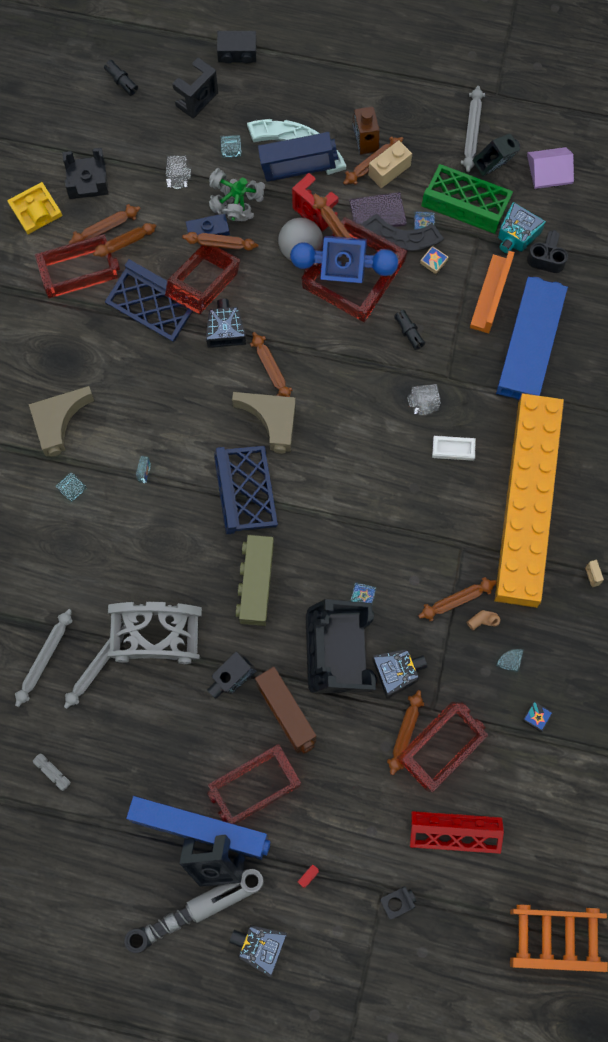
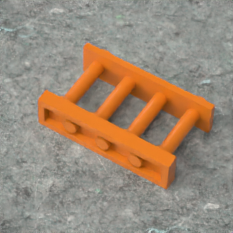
M517 905V909L510 910V914L519 915V953H516V958H510V967L608 972V962H601V957H598V919H606L607 913H600L598 908H586V912L531 910V905ZM528 915L542 916V954H540V959H532L531 954L528 953ZM551 916L565 917V955H563V960H554V955H551ZM575 918H588L589 956H586V961H577V956H575Z

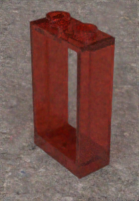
M105 234L35 254L48 298L118 278L117 270H120L117 258L113 259L111 253L106 255L110 268L56 284L52 283L47 267L48 265L95 252L97 246L107 243Z
M202 245L168 279L165 295L201 314L237 275L240 259L218 247ZM205 259L224 269V271L202 293L182 281Z
M451 702L397 757V760L426 791L433 792L488 736L484 731L486 728L484 724L478 719L474 720L469 714L471 712L470 709L462 702ZM457 712L477 735L432 779L413 759V756Z
M278 744L208 784L210 791L207 794L213 804L218 802L221 808L218 814L222 821L235 825L301 786V782ZM275 757L290 785L232 818L217 789L270 758Z

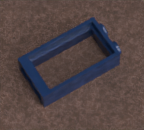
M329 132L258 146L260 162L266 182L335 169V161L339 160L335 139L330 138Z

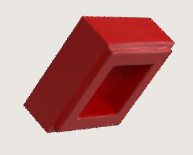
M312 865L299 879L298 884L302 888H306L319 873V869Z

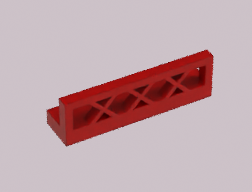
M414 811L411 813L410 847L501 854L504 834L502 817ZM416 833H426L429 836L426 840H415ZM442 835H449L452 839L448 842H441L438 838ZM465 836H470L474 841L469 844L463 843L461 839ZM488 838H497L496 845H486L483 841Z

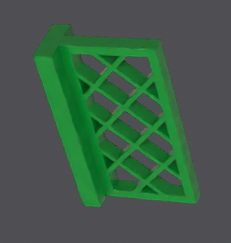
M439 164L429 187L424 192L421 206L495 234L513 191ZM440 173L448 174L450 178L442 180ZM458 181H467L469 185L460 187ZM454 183L456 189L448 191L445 185ZM441 186L443 193L434 191L432 189ZM483 187L487 192L479 194L476 188ZM472 190L475 196L467 198L464 192ZM459 193L462 199L458 200L451 197V195ZM501 194L507 197L498 201L495 195ZM490 197L493 203L485 205L482 199ZM478 200L480 206H474L469 202ZM496 207L499 214L490 212L488 209Z

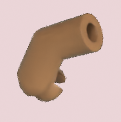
M482 610L468 620L467 625L472 630H475L481 624L497 626L500 624V617L497 613Z

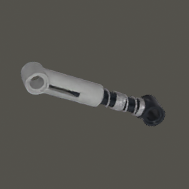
M255 869L246 870L242 874L241 883L219 885L188 901L186 908L181 911L177 910L175 914L170 913L163 920L158 919L156 924H149L146 927L142 926L138 929L130 930L125 936L126 948L132 953L144 952L155 941L157 942V938L162 939L163 935L176 932L181 929L182 925L190 924L192 920L198 923L257 893L263 887V876ZM249 875L258 877V884L254 888L247 887L245 883ZM241 885L242 889L223 899L221 898V895ZM136 934H140L143 937V944L139 948H135L132 945V938Z

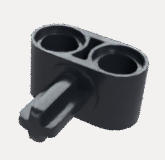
M556 230L548 232L545 243L537 242L531 246L527 257V262L531 267L552 273H559L564 269L568 254L564 249L557 247L560 234Z

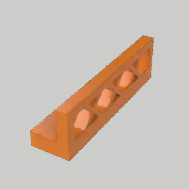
M509 251L507 258L493 254L470 328L485 333L490 332L515 252Z

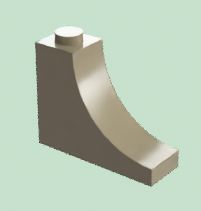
M89 386L29 404L45 456H57L66 450L64 437L70 419L80 408L94 401Z
M233 392V407L252 413L265 426L270 439V450L281 454L286 453V451L291 452L296 398Z

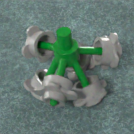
M217 168L213 171L209 178V186L214 189H220L225 194V197L211 195V200L209 201L211 210L219 215L226 213L227 218L233 221H246L253 218L254 213L251 212L250 205L244 203L243 195L246 192L249 200L255 199L257 202H261L263 200L265 184L263 182L256 183V181L252 180L246 187L247 180L245 178H240L239 181L231 179L228 182L226 181L227 175L223 170L220 171Z

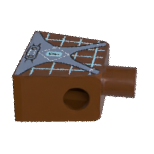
M374 107L355 109L352 124L359 153L361 155L376 152L379 149V126ZM370 134V140H366L365 137Z

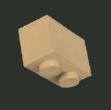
M397 141L369 163L368 176L380 188H383L411 166L412 153L400 141Z

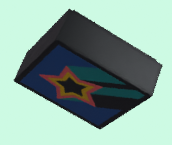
M533 701L522 721L542 732L553 712Z

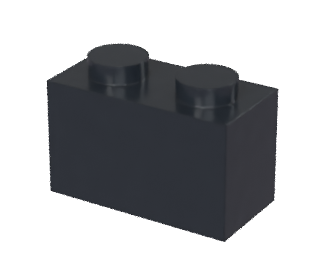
M217 31L218 62H256V31Z

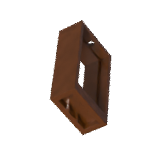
M273 667L256 677L255 681L258 690L297 754L301 751L305 754L315 747L314 744L316 743L317 736L276 668Z

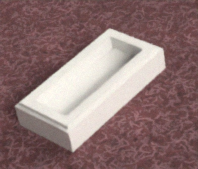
M434 436L432 458L474 461L476 439Z

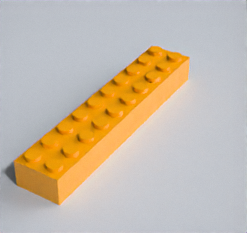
M522 394L518 402L494 600L496 602L536 608L541 603L564 399Z

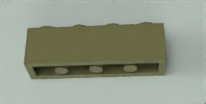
M248 535L247 542H243L242 554L246 555L245 562H241L240 575L244 576L243 583H239L238 596H241V604L236 606V617H239L240 624L266 626L274 537Z

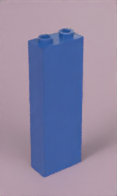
M539 277L527 278L496 394L520 400L522 394L540 396L567 286H563L558 282L544 281Z
M133 796L126 818L134 824L187 839L194 838L195 841L214 846L217 835H227L231 841L229 851L242 853L243 855L261 860L263 855H268L271 844L270 840H267L268 836L266 833Z

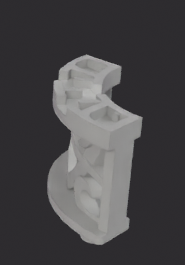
M134 602L109 604L108 613L111 614L110 652H107V657L115 658V662L121 663L129 662V659L158 658L178 660L179 664H191V660L200 659V655L197 654L198 616H201L202 607L179 603L176 606H165L166 602H146V606L143 604L136 605ZM141 615L145 618L142 624L134 626V624L139 623L136 620L137 616ZM152 615H158L160 624L168 631H171L164 640L156 645L148 642L138 632V630L145 628L150 623ZM121 616L126 627V629L121 630ZM168 616L173 617L174 621L171 624L176 625L175 627L166 623L165 619ZM187 618H188V622H187V632H186V631L183 630V628H184L185 623H186ZM129 633L131 636L127 637L123 644L129 642L131 647L127 650H120L121 635ZM179 635L187 637V652L177 649L178 644L185 645L184 641L178 637ZM138 644L145 650H136ZM170 645L171 651L164 650Z

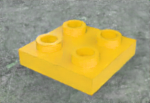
M43 182L7 200L27 235L62 217L60 209Z

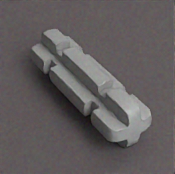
M37 755L33 763L38 768H41V771L52 782H56V786L60 790L64 791L67 789L71 782L65 776H62L63 774L50 761L47 762L48 759L44 755Z

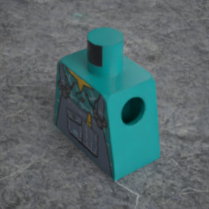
M513 202L499 231L498 238L503 241L499 248L504 253H508L512 248L523 251L542 233L546 221Z

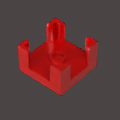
M308 173L292 188L293 209L303 218L315 222L321 232H323L329 225L322 217L321 210L313 208L314 197L311 194V190L306 189L315 181V177ZM330 192L326 196V205L332 209L338 203L339 197Z

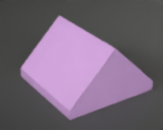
M566 147L527 152L534 189L573 184V153Z

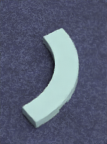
M265 119L247 123L253 143L265 140L284 141L320 134L305 125L287 120L282 122ZM338 150L339 160L335 161L336 168L325 170L327 175L346 170V164Z

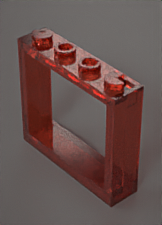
M344 217L341 223L351 237L367 239V246L377 251L387 249L394 252L398 258L397 270L389 276H381L361 307L315 282V279L321 272V263H314L309 269H305L304 275L301 278L302 288L365 323L406 261L407 251Z

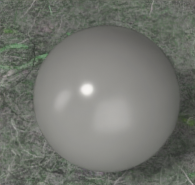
M294 218L281 228L278 237L279 248L282 254L290 261L292 248L301 242L309 243L316 251H321L323 235L319 226L312 220Z

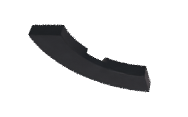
M376 213L360 224L363 230L375 241L400 251L423 250L435 246L444 240L433 223L420 229L401 230L386 223Z

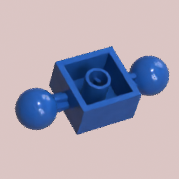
M325 236L323 251H316L309 243L301 242L296 244L290 253L291 262L300 269H307L314 263H321V280L362 283L364 281L365 267L373 268L381 276L393 274L398 267V258L391 250L383 249L375 255H366L367 239ZM343 254L349 258L345 265L342 260H339V257H342Z

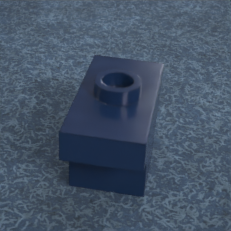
M225 213L186 221L188 233L195 232L197 235L201 233L230 235ZM201 245V249H202V248H207V247H212V246H204V245Z

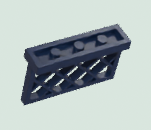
M128 259L124 265L126 269L105 303L174 343L192 312L199 307V300L197 297ZM128 275L135 279L136 286L125 288L124 281ZM150 287L152 288L153 295L142 298L140 289ZM137 290L139 299L128 302L126 292ZM124 294L125 303L117 305L112 302L116 295ZM168 297L170 305L159 308L157 298ZM154 299L156 309L145 311L143 302ZM140 303L142 312L137 314L131 313L130 305ZM179 306L187 308L183 316L176 317L174 308ZM171 309L173 318L162 321L160 312ZM158 313L159 322L148 323L146 315ZM174 322L176 329L172 335H169L165 332L163 325Z
M265 446L235 449L216 448L214 460L226 534H234L235 531L277 527L278 523ZM251 453H261L262 460L258 465L248 458ZM229 455H238L243 460L236 467L229 461ZM245 461L254 467L250 475L239 469ZM257 470L265 477L261 484L251 478ZM236 472L246 479L241 486H238L232 480ZM248 481L257 487L253 495L243 489ZM259 490L268 496L265 504L255 498ZM239 492L249 498L244 506L236 502L235 497ZM251 501L261 507L256 515L246 509ZM263 509L271 515L272 521L263 522L258 518ZM242 512L252 518L249 524H239L238 517Z

